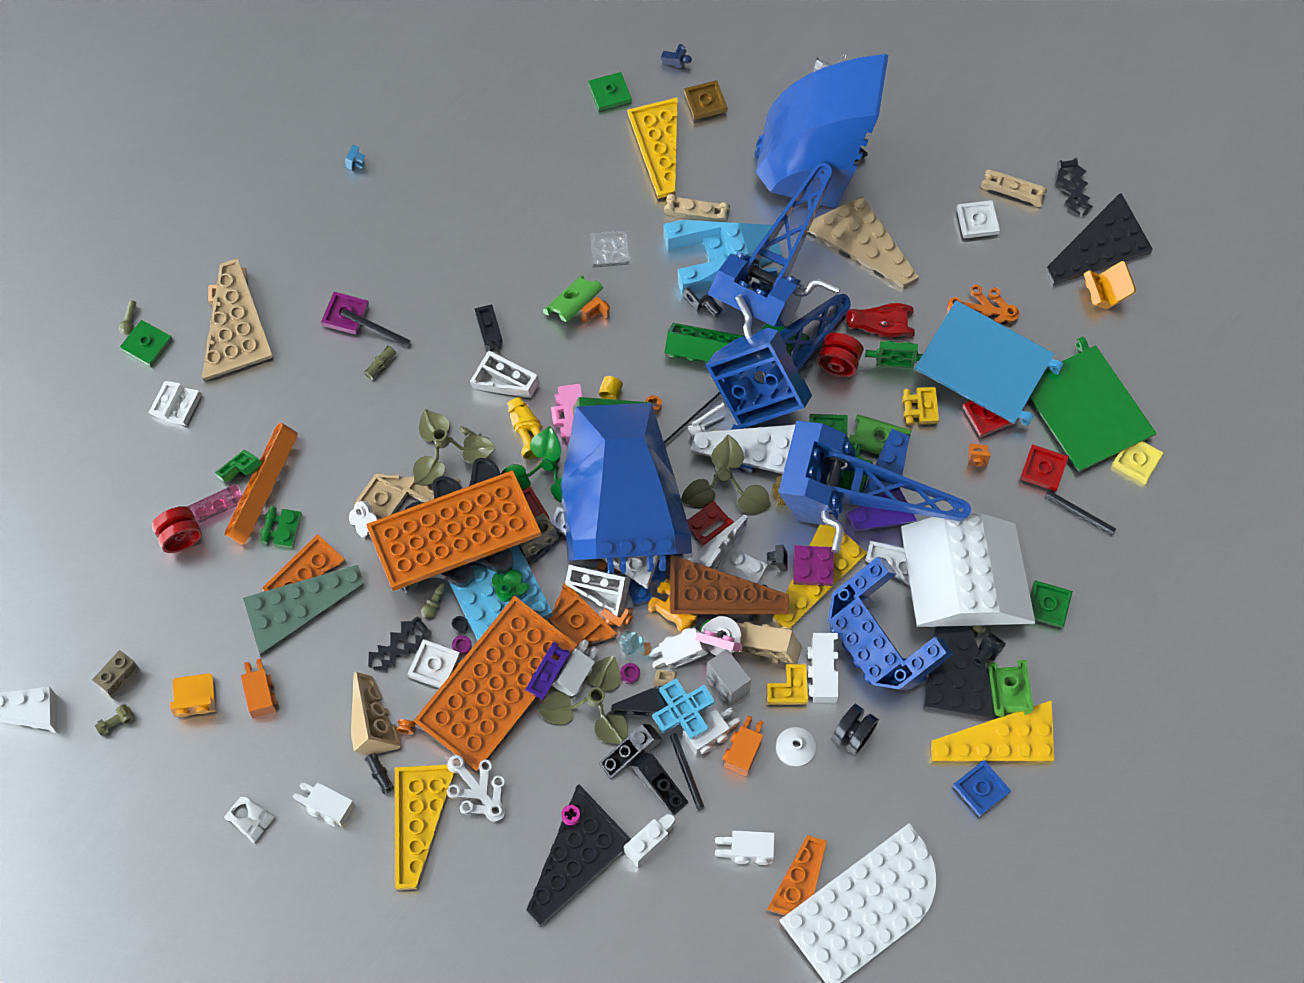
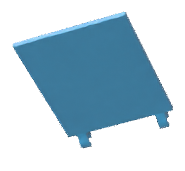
M956 300L914 369L1013 424L1019 419L1022 424L1029 426L1034 415L1030 412L1022 411L1045 369L1048 367L1054 374L1058 375L1064 363L1059 360H1053V352Z

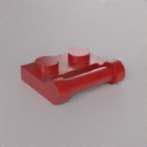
M715 501L687 519L692 536L702 547L734 523ZM720 521L723 522L721 526L707 536L702 535Z

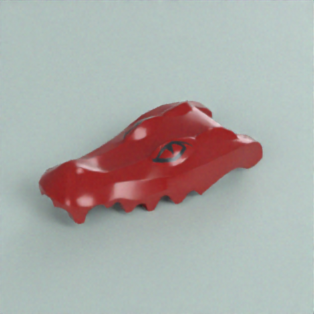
M890 303L875 308L850 309L847 311L846 322L850 330L853 328L864 329L866 333L869 332L871 335L878 334L880 337L887 338L915 336L914 328L908 327L907 315L914 313V308L910 305Z

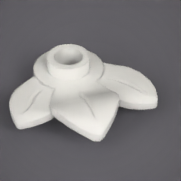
M367 501L357 502L354 505V510L349 514L350 524L356 525V531L362 538H366L368 535L366 524L378 520L377 516L372 513V506Z

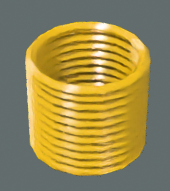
M606 376L602 381L598 394L602 399L618 400L623 383L616 377Z

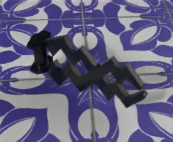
M1077 158L1063 162L1060 160L1057 163L1059 172L1056 182L1063 184L1061 190L1070 194V197L1065 201V204L1070 206L1067 210L1080 216V212L1075 208L1081 205L1086 208L1082 214V217H1085L1093 207L1087 203L1090 197L1081 193L1088 185L1086 181L1081 179L1086 170L1078 165ZM1073 167L1071 173L1075 174V176L1070 181L1063 178L1068 173V171L1063 169ZM1072 182L1078 184L1075 190L1069 188ZM1075 198L1080 200L1078 204L1073 201Z
M418 616L412 621H401V633L390 632L389 646L377 645L378 652H369L368 667H372L374 657L381 658L382 666H375L373 669L388 672V666L395 667L397 655L409 656L410 649L418 652L422 641L429 638L432 631L427 628L421 617ZM413 626L420 630L422 636L415 634V643L404 642V650L397 648V640L408 641V631L414 633ZM385 653L390 654V660H382Z

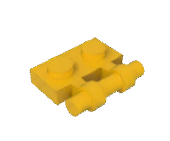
M936 387L917 388L914 395H911L910 389L903 390L902 403L905 405L903 413L908 426L914 425V418H919V425L939 423ZM912 403H917V410L912 409Z

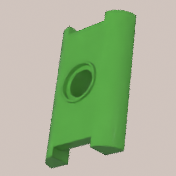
M581 275L544 308L543 313L550 315L554 311L559 313L562 321L568 322L603 289V286L597 280L591 282L585 280L584 276Z
M857 414L855 422L858 423L855 435L850 434L849 441H851L853 447L855 443H858V445L861 444L863 446L861 450L880 455L891 429L906 434L909 438L912 430ZM876 437H882L883 440H878Z
M1017 660V666L998 668L997 662L988 663L995 714L1000 717H1004V713L1024 711V715L1030 714L1033 711V702L1026 660Z

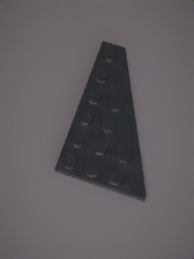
M1120 193L1046 267L1045 271L1052 285H1056L1083 276L1089 270L1095 272L1116 265L1121 261L1125 262L1149 254L1153 248L1123 194Z
M935 626L934 637L943 638L954 654L928 674L923 708L988 720L1000 718L994 711L991 682L985 665L980 667L973 661V658L979 652V648L971 626Z

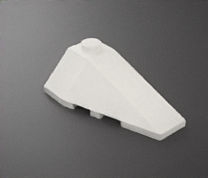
M743 515L697 550L695 555H691L688 560L717 570L747 525L748 516Z

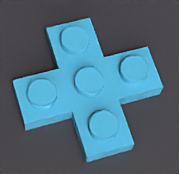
M676 678L659 688L668 706L652 714V717L662 733L681 724L690 740L708 731V726L699 713L714 705L715 700L705 685L686 694Z

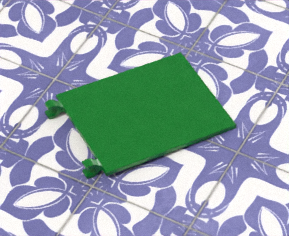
M1084 336L1078 338V343L1075 344L1076 348L1081 352L1061 361L1064 365L1058 375L1054 374L1049 368H1046L1029 397L1078 472L1157 434L1097 346L1095 345L1090 348Z

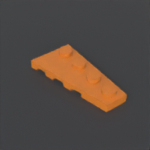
M317 534L262 587V590L265 592L324 575L346 562V560Z
M809 835L806 836L766 911L786 916L814 895L827 840Z

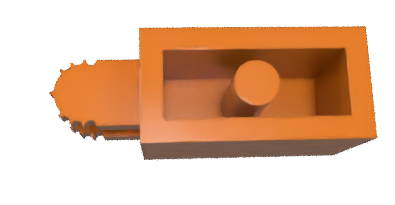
M261 658L256 659L258 671L252 672L251 664L245 662L246 674L241 675L248 711L252 718L276 712L274 705L278 704L275 693H271L270 687L273 686L271 674L267 675Z
M749 715L739 731H734L730 741L733 745L731 749H726L723 760H725L724 768L746 777L763 741V735L760 734L764 723L759 720L755 731L748 729L752 722V717Z

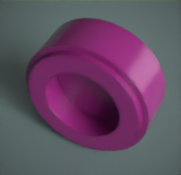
M464 635L457 636L452 642V649L460 652V656H466L472 649L471 640Z
M634 663L625 664L620 671L622 681L627 684L636 683L640 678L639 667Z

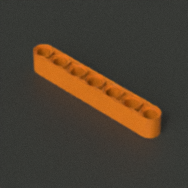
M281 422L275 427L260 458L262 464L252 474L225 530V536L240 545H243L248 540L297 438L298 433Z

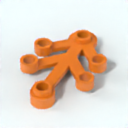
M977 284L971 287L970 294L976 297L982 305L962 302L960 298L954 297L949 300L947 306L948 311H950L953 303L957 300L971 309L981 312L986 317L999 315L994 319L999 324L1005 321L1012 323L1020 315L1019 309L1016 306L1008 305L1003 300L998 288H991L988 294L989 298L995 300L999 307H994L983 295L982 287Z

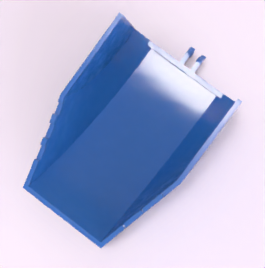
M887 54L859 57L819 69L793 83L774 101L767 113L764 132L757 140L754 156L759 158L756 174L770 192L793 198L814 167L819 163H827L832 168V177L820 205L836 209L857 169L858 164H854V162L862 157L863 152H859L861 145L866 146L868 143V139L864 138L867 132L872 133L879 117L888 61ZM820 179L810 184V194L821 189ZM806 192L804 193V195L802 196V198H804V197L807 196V193H806ZM816 197L811 199V203H814Z

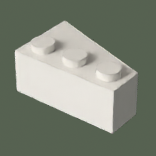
M488 351L470 383L474 390L531 398L540 381L536 374Z
M813 633L811 647H807V659H811V666H808V678H812V685H809L808 693L809 697H812V703H837L838 652H836V641L838 633Z
M50 687L0 693V722L56 732V694Z

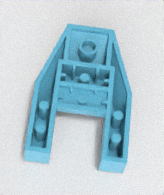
M678 220L665 223L664 239L668 250L703 243L709 260L707 263L678 269V283L682 296L686 287L693 293L709 290L718 270L730 254L736 255L737 252L752 256L773 225ZM779 243L769 247V251L782 256ZM763 257L760 261L761 268L773 261Z

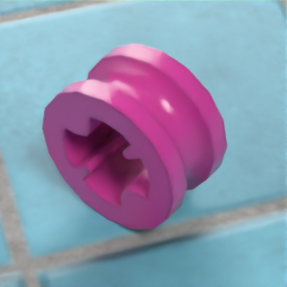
M574 805L565 806L561 812L563 822L569 826L577 824L580 820L579 809ZM574 811V815L577 814V816L572 817V820H568V816H565V814Z

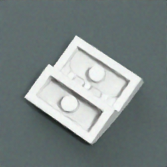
M165 381L149 413L163 420L187 426L202 394L199 390L183 388L179 383Z

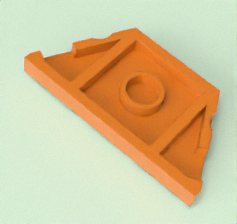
M565 583L563 584L559 598H557L554 610L552 611L553 616L549 617V623L576 643V648L584 639L589 642L588 645L615 638L617 633L572 588Z

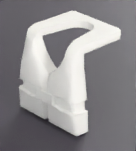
M240 797L224 818L235 824L243 834L247 835L251 842H256L264 832L263 829L267 828L275 817L249 798ZM241 804H246L248 808V817L237 818L233 815L235 809Z

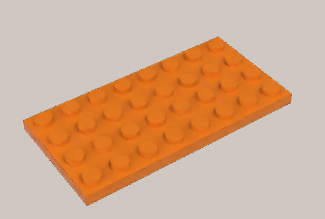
M513 470L366 524L392 591L541 536V531Z
M514 596L413 722L454 755L461 756L464 762L477 772L480 762L487 760L536 698V696L525 691L551 644L555 642L559 644L558 647L563 650L566 648L571 652L576 648L577 644ZM553 653L551 658L558 661L560 657Z

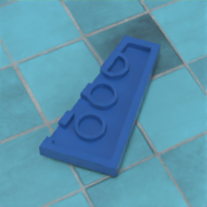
M891 429L875 465L903 476L909 436ZM869 477L863 493L866 494L880 488ZM880 481L885 487L893 485Z

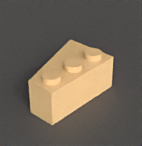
M750 622L737 623L741 630L740 643L743 644L741 652H735L759 659L760 656L773 658L772 662L778 663L781 660L791 664H798L802 646L790 628H773L767 624L758 626Z

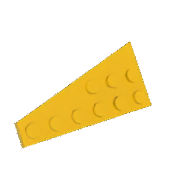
M678 97L627 110L658 199L667 197L669 194L675 195Z
M820 524L809 546L832 547L836 529L827 524ZM843 532L839 553L834 552L833 586L793 584L792 579L786 591L789 594L788 614H775L773 621L780 627L792 629L867 556V552Z
M1052 700L1033 706V711L1030 714L1024 715V711L1015 712L932 740L931 762H982L983 760L986 762H1053Z
M447 765L395 767L396 890L417 889L447 798V790L454 776V773L448 769Z

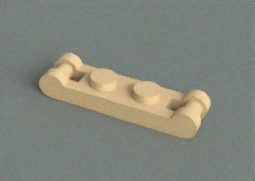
M990 169L986 170L984 174L985 179L982 180L980 185L984 190L997 191L1030 202L1036 207L1042 206L1043 197L1047 193V189L1043 186Z
M673 194L667 195V205L664 208V213L667 215L712 222L728 221L727 213L730 210L728 203L723 202L719 204L680 198Z

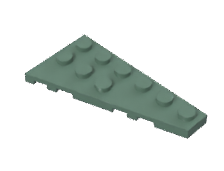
M355 565L244 597L243 600L259 655L363 585L359 566Z

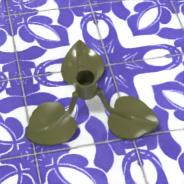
M425 409L420 419L419 433L423 440L435 442V459L431 456H423L415 462L413 467L414 482L416 485L427 486L431 485L435 478L444 475L445 465L438 461L439 448H445L449 443L463 450V458L470 464H473L477 458H488L495 450V445L485 437L472 435L464 439V447L460 446L447 434L450 428L448 419L441 414Z
M726 435L712 452L711 459L716 470V474L713 475L712 484L709 485L706 479H697L687 486L681 497V501L687 505L704 508L715 499V492L712 489L715 487L717 479L722 481L731 479L739 494L742 495L737 501L742 511L757 514L771 506L769 494L763 486L751 485L743 492L734 479L731 468L741 466L744 461V453L739 443L730 435Z
M615 656L603 658L591 667L592 672L588 676V682L596 687L592 688L588 696L584 697L580 702L571 706V699L567 694L554 692L547 696L538 707V712L546 721L555 725H565L573 719L572 710L588 702L590 706L599 707L602 718L598 719L594 726L595 734L599 740L609 744H620L628 735L627 723L624 717L609 715V712L605 716L604 705L602 704L605 698L604 691L610 692L615 690L621 682L620 669Z

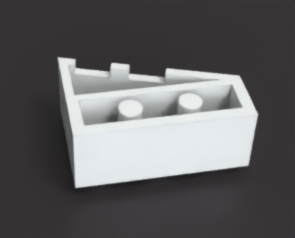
M569 565L565 584L583 596L590 598L601 607L603 606L611 611L614 615L622 616L631 578L579 565Z

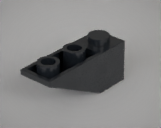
M641 724L599 764L609 778L612 779L628 768L645 752L649 753L663 739L651 724Z
M645 752L630 765L641 781L672 815L688 803V800L653 754Z

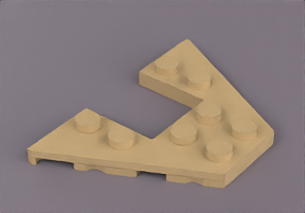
M375 474L354 502V505L359 501H367L372 506V513L378 519L395 514L407 495L421 502L433 500V485H416L414 476L400 477V475L387 476L385 474Z

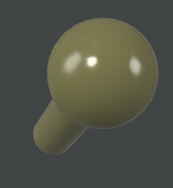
M129 300L125 319L119 324V330L122 334H130L134 329L132 319L136 301Z

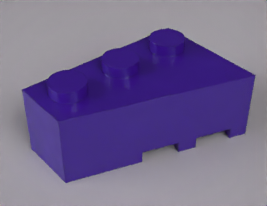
M900 488L890 491L898 501L908 503ZM886 494L879 496L883 498H888ZM859 506L846 514L854 532L917 522L916 517L911 513Z

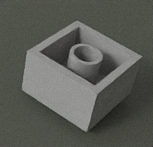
M728 649L707 662L706 680L711 687H716L719 691L718 695L724 703L727 702L732 706L750 693L751 678Z

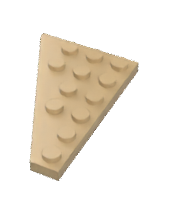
M863 196L813 220L808 232L815 235L816 239L824 241L837 251H843L854 261H859L861 265L868 269L884 275V278L893 281L899 287L905 288L919 280V276Z
M238 258L221 263L206 344V354L204 356L203 373L201 374L203 381L273 358Z

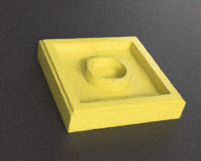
M1142 441L1121 451L1112 466L1146 484L1164 452Z

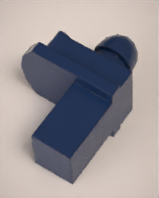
M682 44L678 45L676 52L663 51L661 55L662 64L675 66V68H682L684 62L686 64L691 63L692 58L689 55H685L687 50H685V46Z

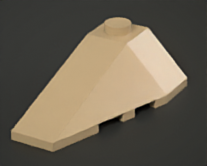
M355 672L353 678L351 737L354 752L369 755L399 749L401 747L399 733L396 731V725L391 724L388 717L390 714L388 708H384L380 699L382 696L373 677L359 672Z

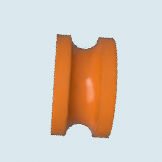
M652 395L645 400V402H652V404L653 402L657 403V407L653 406L655 414L661 411L662 401L658 396Z
M406 719L398 720L397 732L405 735L414 734L413 728L416 724L413 721Z

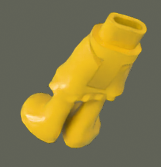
M517 397L507 403L515 432L520 434L525 445L521 451L522 457L528 460L537 457L530 448L532 439L528 432H532L535 436L541 432L543 426L526 402H523L521 397Z

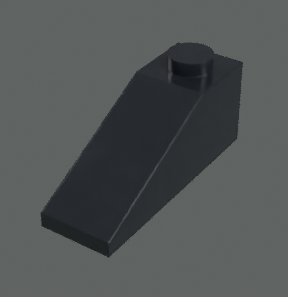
M662 686L650 688L612 704L609 709V715L653 718L652 714L668 706L659 691V688Z

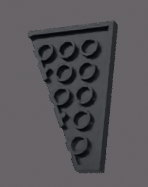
M580 784L576 786L572 799L569 802V805H574L579 809L580 820L573 826L566 825L562 820L537 886L534 889L533 896L526 909V912L540 927L624 852V846L631 840ZM570 811L565 816H568V820H572V817H576L577 814L574 815V811Z

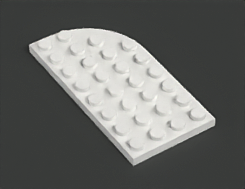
M909 823L780 919L781 924L825 983H842L921 921L929 910L935 895L936 870L932 856L923 840Z

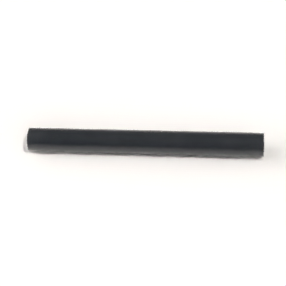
M343 308L341 312L342 316L408 347L411 340Z
M1050 490L1045 495L1048 499L1111 535L1117 529Z
M674 733L669 737L697 811L703 810L705 807L677 733Z

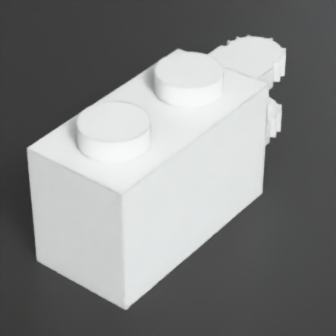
M688 628L683 630L680 635L665 638L664 642L659 643L660 647L649 652L651 658L662 654L664 657L655 661L653 668L658 669L667 665L671 669H675L707 655L708 651L704 642L695 640L697 632H701L695 628Z
M585 639L571 652L552 683V686L568 696L576 695L581 691L584 679L592 672L593 659L598 652V649L593 646L585 655L583 652L589 643Z
M730 707L719 714L715 709L703 717L704 722L708 726V731L690 740L685 730H683L682 738L696 756L699 754L704 755L717 742L719 744L724 742L729 737V732L742 721L740 718H735L726 724L724 720L730 717L734 710Z
M302 782L299 787L309 792L310 795L308 798H305L296 793L293 798L304 804L308 809L307 812L312 816L318 818L320 815L325 818V822L329 825L343 827L355 807L353 801L318 782L314 787Z
M666 814L659 821L653 819L624 846V853L637 867L642 865L668 841V833L675 825L673 815Z
M732 831V837L715 838V843L719 845H731V850H716V857L731 858V860L738 864H747L748 861H752L758 865H768L769 862L772 863L774 833Z

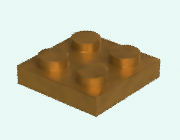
M717 80L684 88V95L694 120L727 112L728 107Z

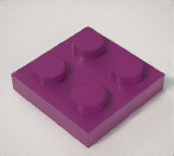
M333 292L321 320L322 326L357 335L361 324L342 316L341 312L344 308L364 318L369 301Z
M795 545L793 584L833 586L834 552L831 551L832 547Z

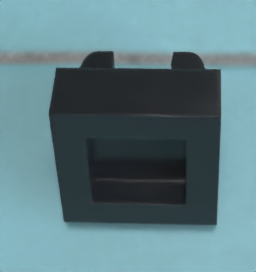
M775 545V551L767 552V561H769L770 565H777L780 571L788 570V551L784 545Z

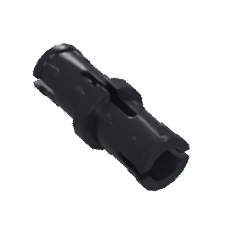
M376 753L369 754L364 760L372 772V778L376 780L383 794L391 792L394 786L387 775V769L382 766Z

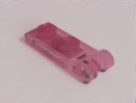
M232 485L187 507L191 509L195 522L199 524L231 508L237 507L242 496L239 493L238 485ZM229 496H232V497H233L232 499L227 500V497H229Z

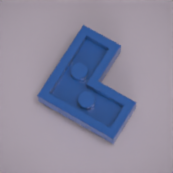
M659 560L650 584L666 580L665 571H661L659 568ZM630 579L629 592L634 607L648 604L652 598L650 588L648 587L647 589L633 579Z

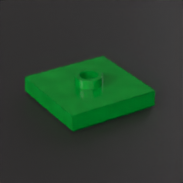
M622 72L588 81L598 111L632 103V98Z
M141 320L119 348L122 352L151 367L171 342L172 336Z
M1034 580L1030 598L1035 621L1063 628L1073 591Z

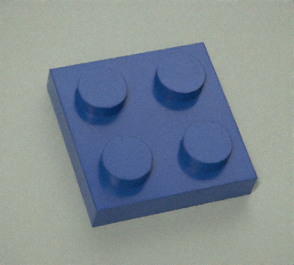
M985 760L953 784L955 790L979 817L1011 793L1010 788Z

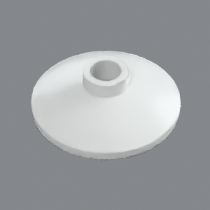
M719 616L713 618L705 626L704 631L715 632L716 637L722 638L723 633H726L727 636L735 638L734 642H741L740 627L729 617ZM704 643L708 651L716 656L726 650L725 648Z
M791 727L784 730L778 736L776 752L779 758L787 765L803 766L813 759L816 752V742L812 734L800 727ZM799 742L800 746L794 747L793 743Z

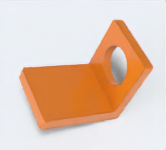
M970 443L968 465L987 467L991 453L988 452L989 446Z

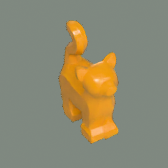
M666 578L665 582L660 583L657 590L660 594H668V599L663 601L652 597L648 603V612L653 613L657 611L666 620L675 622L679 632L692 626L696 627L695 615L670 614V580Z

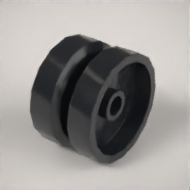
M856 703L842 717L831 737V740L839 746L848 740L846 751L853 756L860 752L880 720L874 715L868 714L861 721L864 709Z

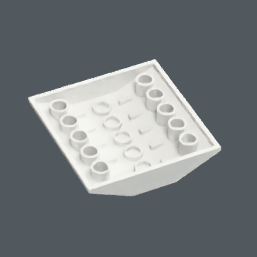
M982 513L970 514L963 521L931 517L901 526L917 627L1035 624L1015 523Z

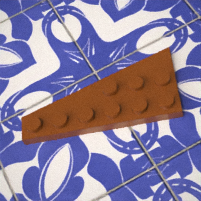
M670 555V614H788L789 594L675 555Z

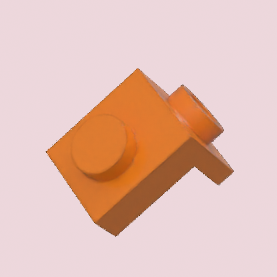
M597 296L581 309V318L588 322L598 313H601L608 319L610 317V306L605 300L602 301Z
M604 608L600 615L605 618L604 621L612 626L616 624L619 627H624L632 621L634 609L626 608L622 616H616Z

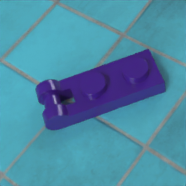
M555 642L551 644L525 691L541 700L544 699L571 652L566 648L563 650L558 647L559 644ZM553 653L560 657L558 661L551 658Z

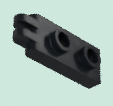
M493 305L474 308L484 345L489 346L491 352L494 351L493 344H496L497 350H500V343L503 340Z

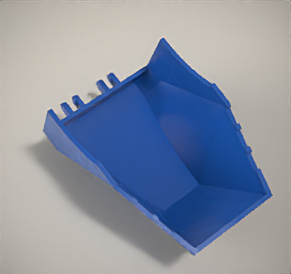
M652 403L576 406L561 481L568 561L607 558L608 573L613 574V558H619L620 572L626 573L625 557L647 556L648 572H653L654 563L652 556L659 555V568L661 571H665V555L691 554L692 544L691 532Z

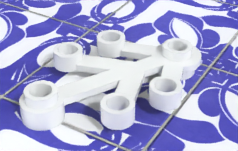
M459 755L452 756L447 764L448 769L452 773H459L472 790L462 789L457 785H450L447 795L450 798L480 799L485 806L473 805L470 801L466 800L461 803L460 811L463 814H485L490 821H500L505 815V807L500 802L501 788L505 783L504 778L499 775L493 778L492 786L494 789L491 800L486 794L488 773L492 767L489 760H482L480 762V779L478 784L464 767V759ZM458 760L460 762V765L455 766L453 764V761ZM482 764H487L489 769H483ZM499 779L502 784L498 786L494 781ZM450 789H456L457 794H451ZM468 804L470 806V810H464L463 805ZM492 808H497L499 813L494 814Z

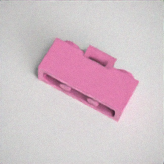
M580 383L558 386V394H555L556 405L560 406L551 408L553 425L555 427L564 426L560 427L561 437L566 439V444L569 443L572 430L573 406L578 397H582ZM564 412L565 419H560L559 413Z

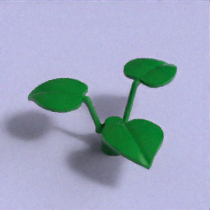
M549 426L536 434L530 442L533 454L536 457L543 458L542 462L528 474H526L524 466L519 464L506 467L501 474L513 470L523 491L531 485L528 477L532 476L541 467L546 471H554V481L556 483L551 486L550 490L553 497L562 503L561 481L563 475L559 480L557 477L559 470L557 465L562 452L561 445L556 433Z

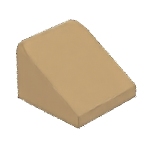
M657 669L654 687L663 686L676 679L677 672Z

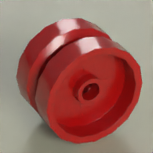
M830 333L824 339L817 363L829 374L839 377H851L855 375L864 350L863 345L852 336L843 333Z
M178 506L162 512L153 520L151 525L163 552L176 553L188 549L196 544L202 536L201 529L198 523L195 522L191 509L186 506Z

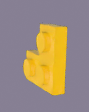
M786 664V683H767V705H807L806 664Z

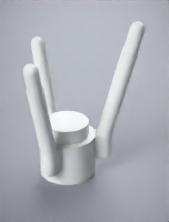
M725 403L717 406L698 420L691 422L692 424L688 426L693 440L697 432H706V427L724 419V416H720L704 424L702 423V421L723 408Z

